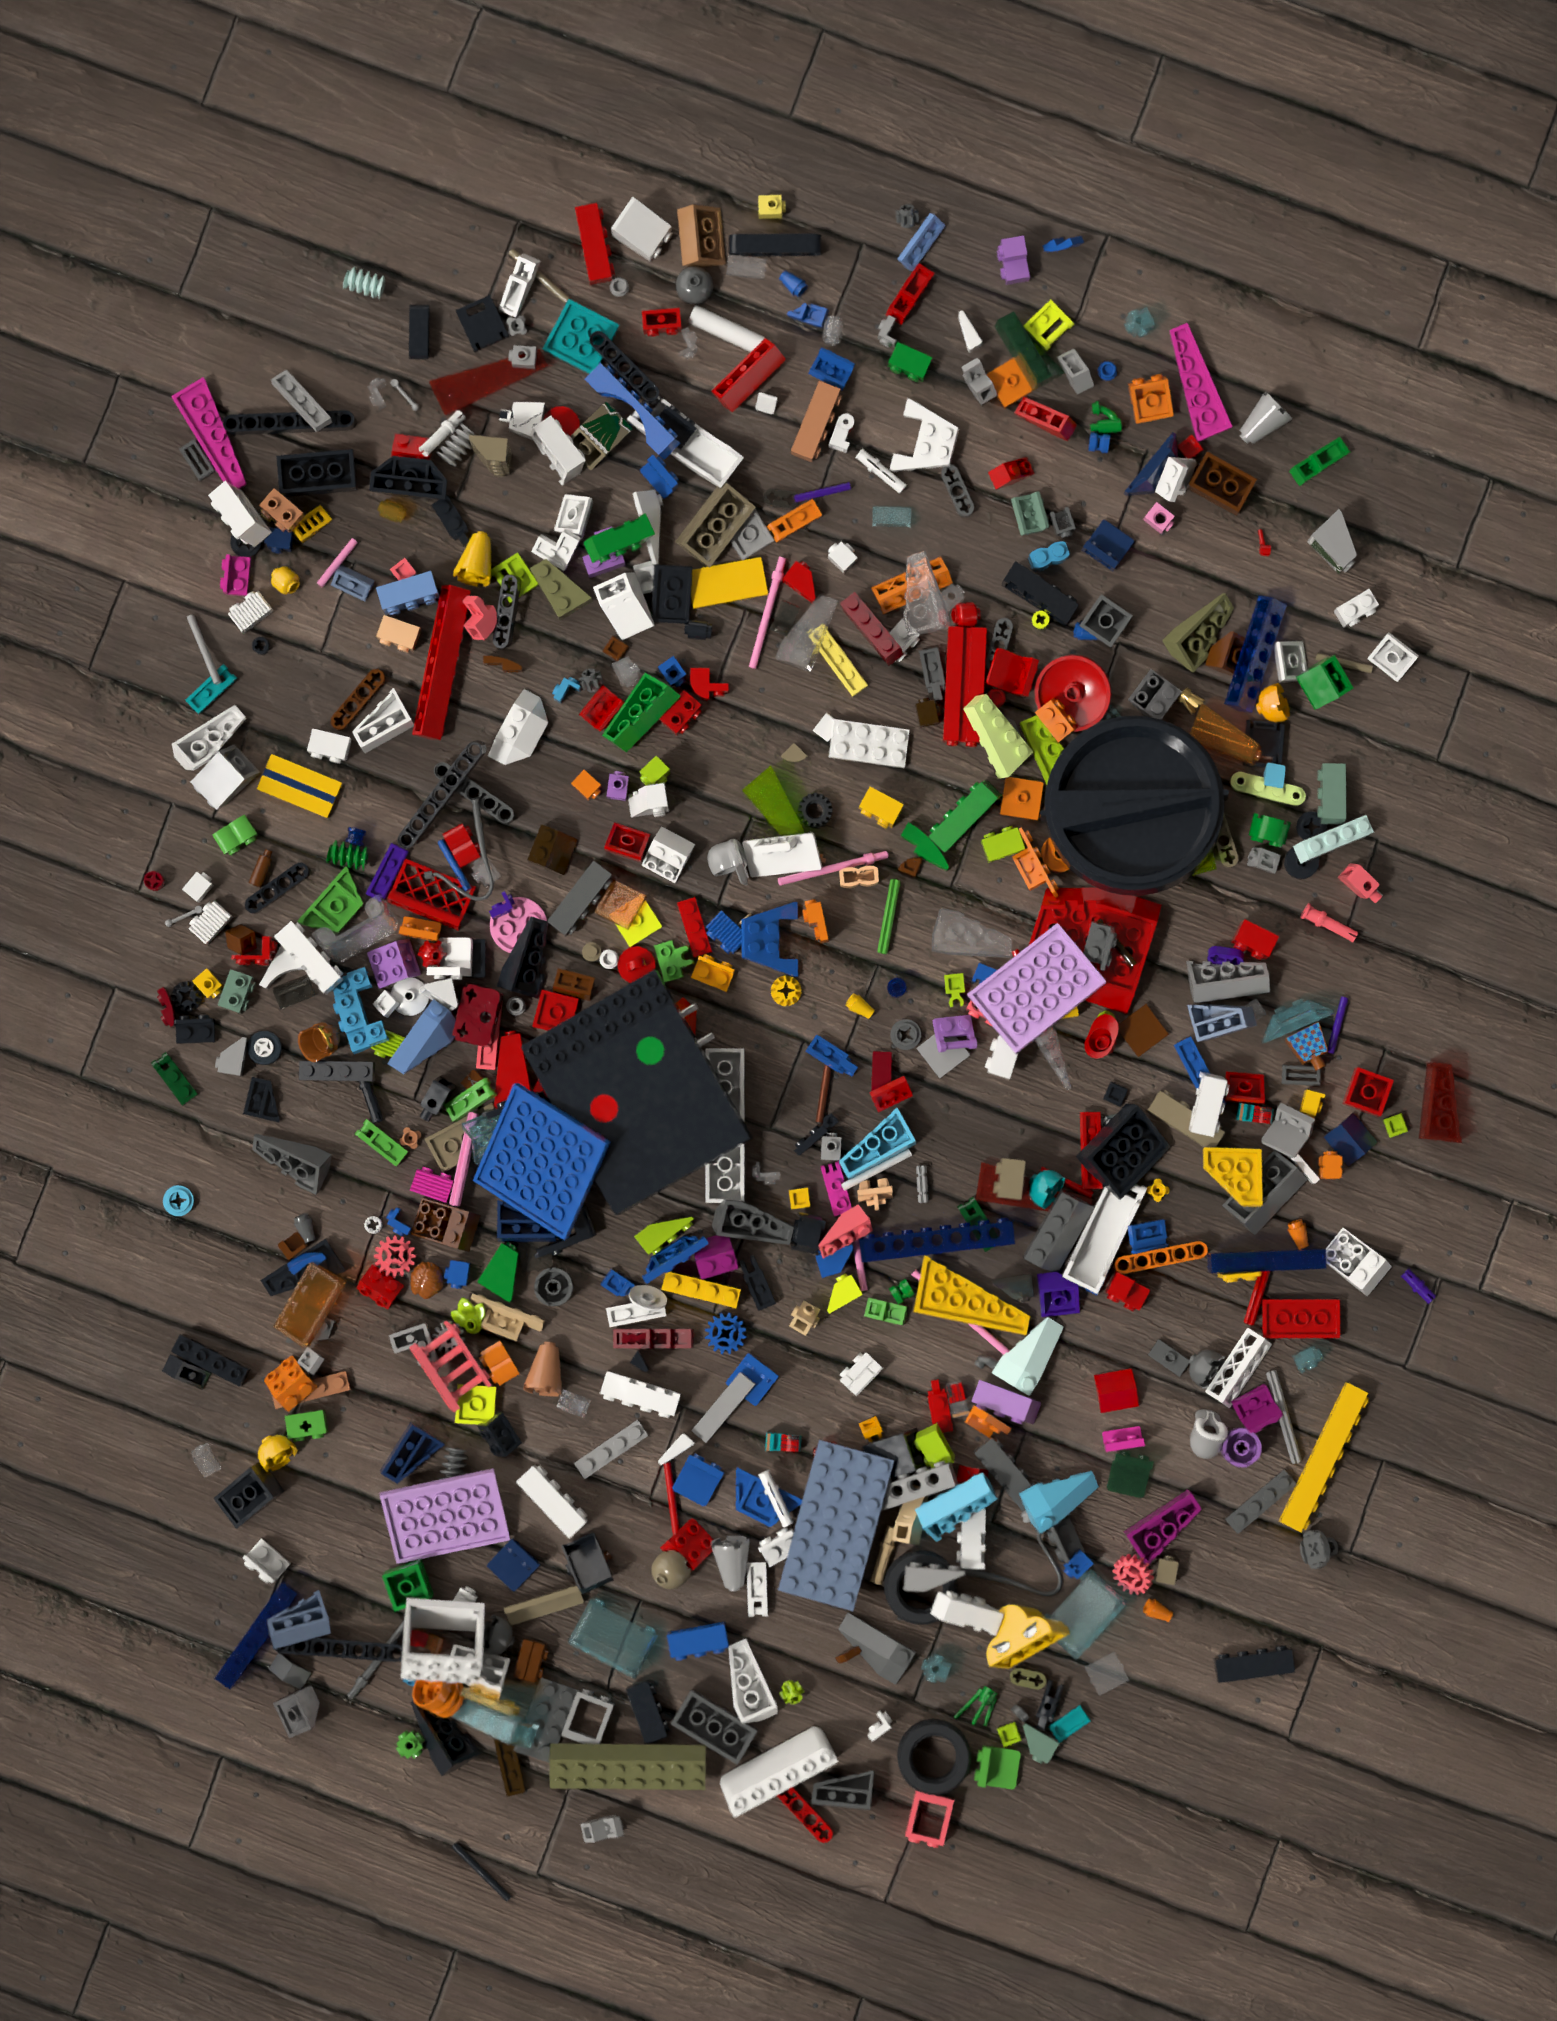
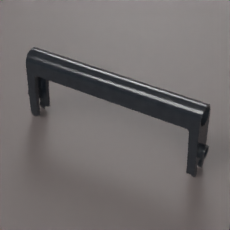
M544 1091L535 1093L547 1101ZM507 1100L497 1103L496 1108L481 1113L482 1116L490 1119L501 1115ZM585 1201L573 1226L576 1233L570 1235L566 1240L561 1239L536 1249L535 1258L552 1253V1255L563 1252V1248L597 1235Z

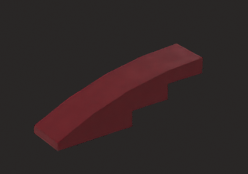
M613 1329V1348H694V1329Z

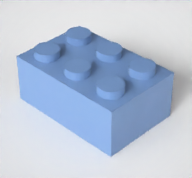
M431 571L376 587L382 610L385 615L389 614V616L400 614V610L408 609V611L417 609L419 608L418 605L426 603V605L434 604L440 597Z

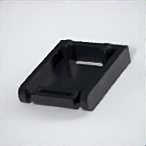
M490 295L455 310L474 353L478 351L476 343H479L482 350L502 341L500 332H503L505 338L509 337ZM482 303L484 304L485 310L468 316L466 310Z
M1246 720L1242 766L1265 768L1267 763L1253 762L1254 756L1272 757L1271 763L1282 765L1285 723H1280L1279 731L1277 730V722L1254 720L1253 728H1250V720Z

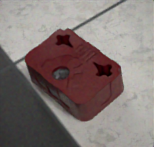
M468 984L467 987L463 988L453 1029L455 1040L482 1047L492 1045L503 1001L501 992ZM469 993H476V997L472 998L469 996ZM487 1013H489L491 1020H488L487 1023H485L483 1016H486ZM466 1030L468 1034L463 1036V1034H460V1031Z

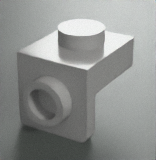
M890 315L887 319L883 318L878 327L880 329L878 339L886 347H895L896 340L888 335L895 324L896 318Z

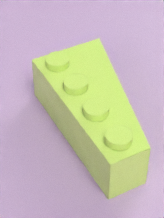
M987 694L975 696L966 705L964 711L974 731H977L979 735V741L989 756L987 758L990 764H993L996 770L997 778L1009 777L1033 753L1032 749Z

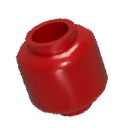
M973 602L957 603L951 611L952 622L958 627H974L981 618L980 609Z

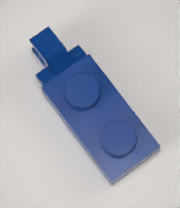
M819 1035L814 1037L805 1051L841 1074L844 1072L852 1077L857 1071L858 1067L850 1062L851 1059L847 1053Z

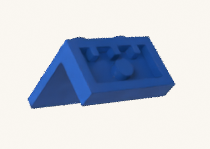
M748 1353L726 1381V1385L729 1386L740 1372L744 1373L755 1383L744 1398L756 1406L779 1376Z

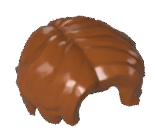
M421 1262L418 1264L413 1272H411L410 1284L412 1293L415 1295L419 1294L423 1299H429L436 1295L444 1286L442 1269L432 1262Z

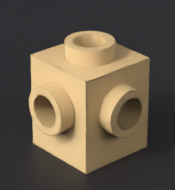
M803 1300L800 1307L796 1305L791 1314L794 1318L789 1327L806 1336L811 1327L815 1328L820 1319L817 1317L820 1309Z

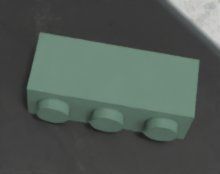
M1323 763L1321 769L1317 771V781H1321V788L1317 790V799H1321V806H1318L1317 816L1321 818V824H1344L1346 820V764Z

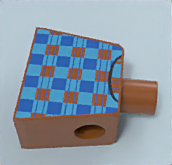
M1319 1022L1285 1038L1286 1044L1302 1065L1311 1062L1315 1071L1326 1066L1321 1056L1327 1054L1328 1048Z

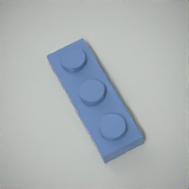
M930 213L898 257V260L908 270L913 272L945 225L934 214Z

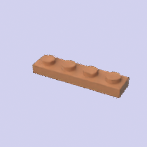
M344 1371L313 1379L318 1387L301 1402L351 1390L347 1372ZM272 1395L275 1409L282 1408L283 1406Z

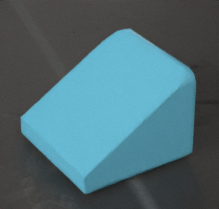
M1267 763L1264 770V785L1283 788L1285 766Z

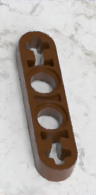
M371 670L333 714L331 725L334 729L338 731L346 729L385 682V675L381 670ZM373 674H381V681H375L372 684L375 687V689L372 690V688L368 684H366V682L369 681V683H371L373 681ZM363 687L368 688L370 691L366 698L359 696V690ZM349 702L357 704L355 712L347 711L346 707ZM342 710L351 716L349 719L345 716L343 719L344 725L335 726L337 723L335 719H340L344 715L340 713Z

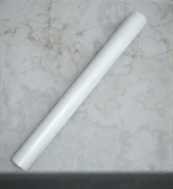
M907 1149L842 1183L841 1186L845 1191L907 1159L912 1154Z

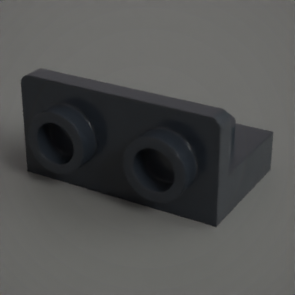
M198 1015V1019H190V1016H179V1020H174L176 1025V1044L215 1042V1019L210 1018V1015Z
M498 1412L486 1423L477 1425L481 1437L487 1441L491 1453L495 1456L506 1457L522 1443L503 1412Z

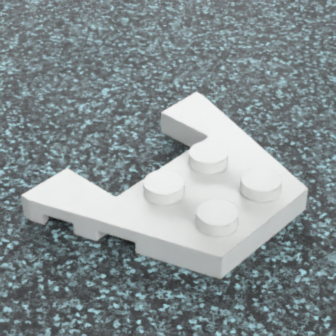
M907 399L904 417L922 420L913 457L893 454L890 471L898 472L900 470L908 471L919 468L927 469L950 466L959 428L913 400Z

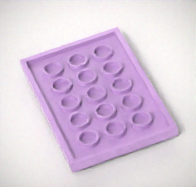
M1057 923L969 992L967 996L1012 1051L1017 1054L1106 984V981Z
M494 1469L380 1492V1499L397 1564L510 1540Z

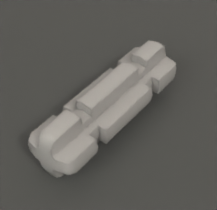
M925 1165L916 1167L919 1203L928 1202L927 1167Z

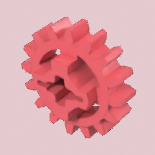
M394 1235L393 1240L386 1237V1243L380 1241L381 1248H375V1251L379 1253L374 1254V1258L378 1259L375 1262V1266L380 1265L379 1272L385 1270L387 1277L390 1273H393V1278H396L397 1273L402 1277L404 1276V1270L409 1273V1266H414L415 1264L411 1261L416 1258L415 1254H411L415 1248H409L410 1241L404 1243V1237H401L400 1240H397L396 1235ZM383 1251L387 1255V1259L384 1262L382 1259ZM405 1252H407L408 1255L407 1262L403 1258V1254ZM392 1254H393V1255L398 1254V1255H399V1256H398V1260H397L396 1258H394V1259L392 1260V1259H391ZM391 1266H398L399 1268L394 1269V1268H390V1267H391Z
M1127 1554L1125 1557L1121 1556L1114 1564L1115 1568L1112 1570L1116 1574L1113 1578L1119 1581L1117 1585H1122L1123 1591L1128 1589L1131 1595L1134 1592L1137 1595L1141 1592L1145 1593L1152 1586L1153 1583L1151 1581L1154 1579L1150 1575L1153 1570L1147 1568L1149 1563L1144 1564V1558L1139 1560L1136 1554L1133 1557L1130 1554Z

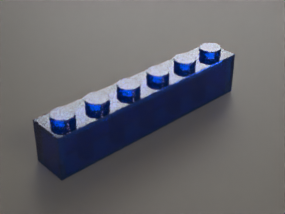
M1326 1249L1207 1253L1208 1272L1232 1273L1326 1269Z

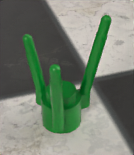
M986 1686L982 1690L979 1688L976 1694L958 1711L954 1719H957L980 1696L979 1701L982 1704L972 1724H976L987 1705L989 1708L983 1724L987 1726L994 1704L997 1701V1693Z

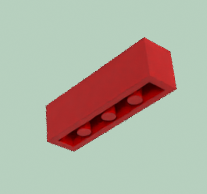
M597 203L575 207L590 285L612 281L611 275H615L613 263L609 264L608 261L611 251L610 246L605 245L604 238H608L606 226L602 227L601 220L604 219L602 208H598Z
M765 338L711 392L725 408L733 412L786 359L779 349Z

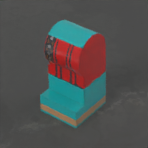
M1238 1103L1236 1120L1272 1124L1274 1109Z
M766 1432L765 1451L800 1452L802 1436Z

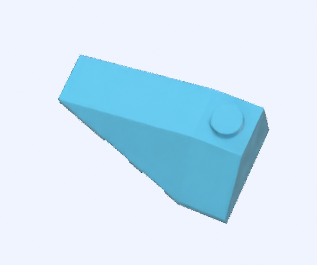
M1089 1471L1072 1475L1069 1479L1061 1481L1055 1479L1052 1480V1483L1044 1485L1042 1483L1035 1484L1019 1493L1030 1522L1039 1533H1042L1058 1524L1099 1486L1093 1472Z

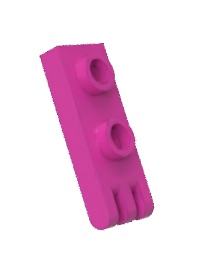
M839 1161L835 1162L837 1170H833L831 1163L828 1164L830 1172H826L824 1165L820 1166L834 1216L840 1215L852 1208L847 1190L844 1191L841 1186L845 1181Z

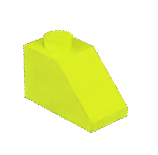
M845 1273L836 1278L837 1283L834 1284L827 1309L829 1314L863 1295L852 1275L847 1276Z

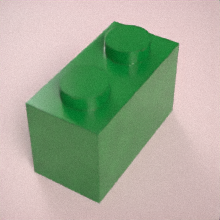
M897 342L888 362V367L894 373L901 374L902 372L908 375L907 378L912 381L918 382L920 380L923 382L932 362V357Z

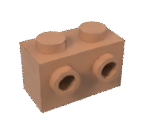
M275 488L259 505L262 510L260 513L268 520L272 518L276 521L275 526L282 532L286 530L291 533L304 518V513Z

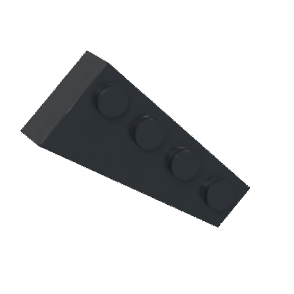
M1017 561L1014 562L1001 585L1040 611L1046 612L1048 616L1064 626L1068 624L1079 606L1074 597L1071 595L1066 596L1057 586L1050 585L1044 578L1034 574Z

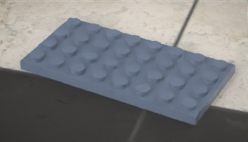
M819 1440L780 1581L779 1591L853 1611L894 1460Z

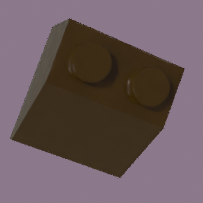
M541 824L527 861L564 875L578 840Z

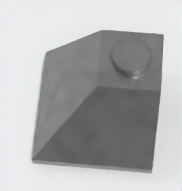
M311 1685L273 1703L289 1738L314 1728L319 1701Z

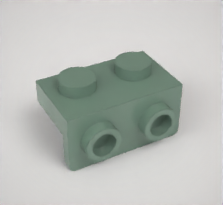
M1039 491L1011 499L1021 536L1039 533L1049 528V520L1045 514L1043 498Z

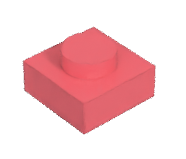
M405 558L390 569L398 581L417 574Z

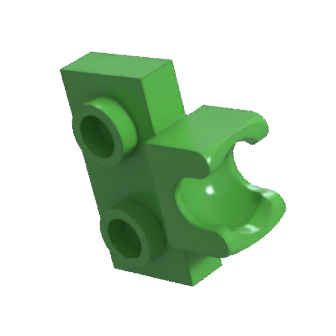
M674 940L654 945L664 982L683 978L682 968L695 964L694 960H686L684 958V954L691 950L689 945L676 949Z

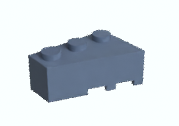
M319 1590L314 1592V1595L307 1600L302 1599L299 1601V1604L290 1610L287 1608L267 1620L274 1649L331 1633L329 1619Z

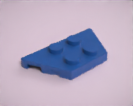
M683 1236L650 1258L649 1264L646 1267L648 1273L642 1276L643 1280L647 1284L664 1272L672 1271L675 1265L689 1260L692 1254L708 1245V1241L705 1237L698 1240L696 1236Z
M737 1467L736 1510L772 1527L779 1521V1517L768 1494L766 1495L764 1492L765 1488L761 1479ZM780 1488L778 1489L789 1513L802 1504V1499Z

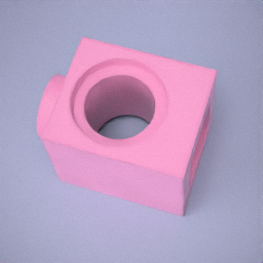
M1156 502L1143 520L1162 534L1164 530L1168 532L1173 526L1174 522L1172 520L1174 515ZM1162 515L1165 517V522L1160 524L1156 521L1155 517Z

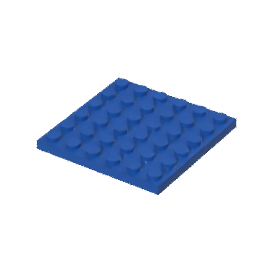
M517 1082L513 1084L473 1181L561 1239L566 1240L569 1238L610 1141Z

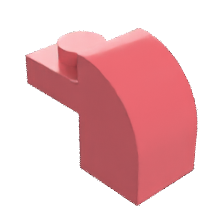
M466 596L463 603L469 609L472 616L463 626L474 640H486L495 629L497 623L495 607L493 605H484L483 599L479 596Z

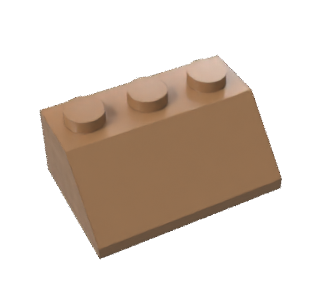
M693 204L678 209L683 266L707 267L726 264L720 208Z

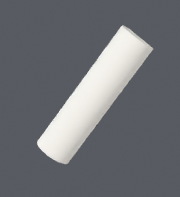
M695 305L688 320L689 324L749 352L765 339L764 336Z

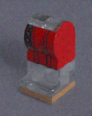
M961 1380L946 1383L947 1398L952 1418L969 1415L970 1412Z

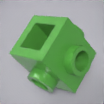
M414 1729L411 1732L406 1730L398 1736L399 1740L396 1743L398 1746L396 1750L402 1757L405 1756L408 1759L412 1756L414 1759L423 1752L421 1749L425 1746L423 1743L424 1738L419 1732L416 1733ZM407 1742H411L413 1744L412 1749L407 1748Z

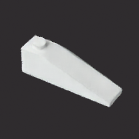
M235 705L172 743L174 757L185 770H196L212 759L246 720V717Z

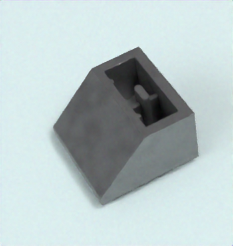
M1150 669L1128 700L1146 717L1162 719L1182 691Z

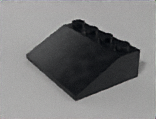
M1126 1103L1076 1157L1089 1173L1121 1200L1171 1146L1138 1105Z

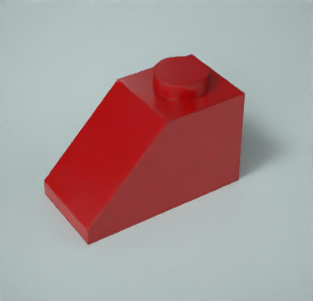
M795 561L783 577L782 582L813 604L815 602L812 572L809 570L810 566L803 561L800 563Z

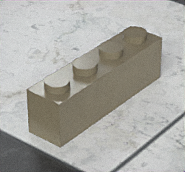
M1166 1090L1164 1092L1158 1091L1146 1110L1147 1112L1202 1147L1215 1148L1225 1133L1222 1130L1223 1126H1219L1218 1133H1214V1137L1191 1132L1189 1130L1192 1111L1189 1108L1191 1106L1182 1100L1177 1102L1173 1099L1174 1095Z

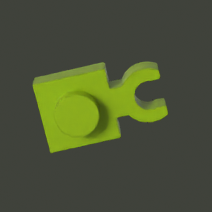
M963 973L944 975L945 993L951 994L949 1000L950 1008L953 1007V1000L955 999L960 1001V1007L963 1006L964 1001L960 996V993H965Z

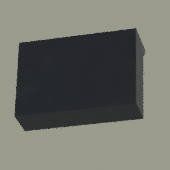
M594 1532L571 1543L561 1545L568 1564L565 1565L569 1575L573 1574L577 1587L582 1594L614 1580Z

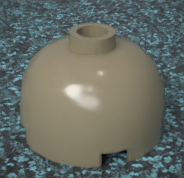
M669 1550L668 1552L662 1551L652 1563L651 1573L653 1579L660 1587L672 1590L681 1587L690 1578L691 1569L687 1568V1560L680 1553Z

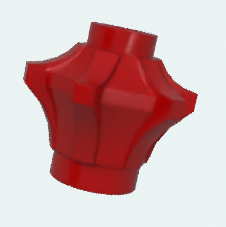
M427 940L420 947L418 956L422 957L425 968L429 965L440 967V961L443 956H447V952H444L441 947V941L429 943Z

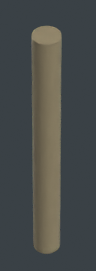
M514 248L509 252V255L516 261L521 255ZM537 270L535 278L566 304L570 297Z

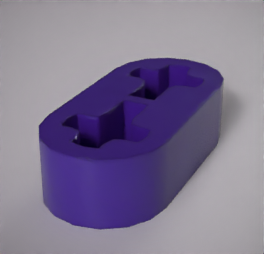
M1213 946L1208 950V961H1211L1212 964L1230 962L1233 965H1239L1240 962H1244V953L1239 949Z

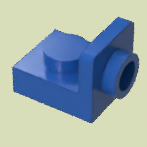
M1079 1549L1069 1559V1563L1063 1564L1065 1567L1063 1571L1071 1579L1075 1577L1078 1580L1094 1563Z

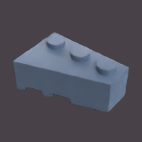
M1213 1004L1187 1005L1197 1042L1211 1040L1257 1026L1252 1007Z

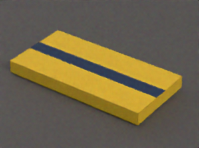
M271 754L257 790L328 819L342 783Z

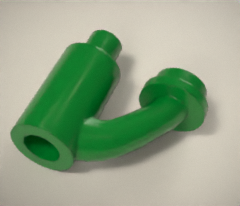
M1098 401L1092 403L1093 414L1099 415V412L1108 416L1109 419L1097 420V423L1090 424V432L1098 431V434L1121 432V419L1118 418L1117 414L1099 405Z

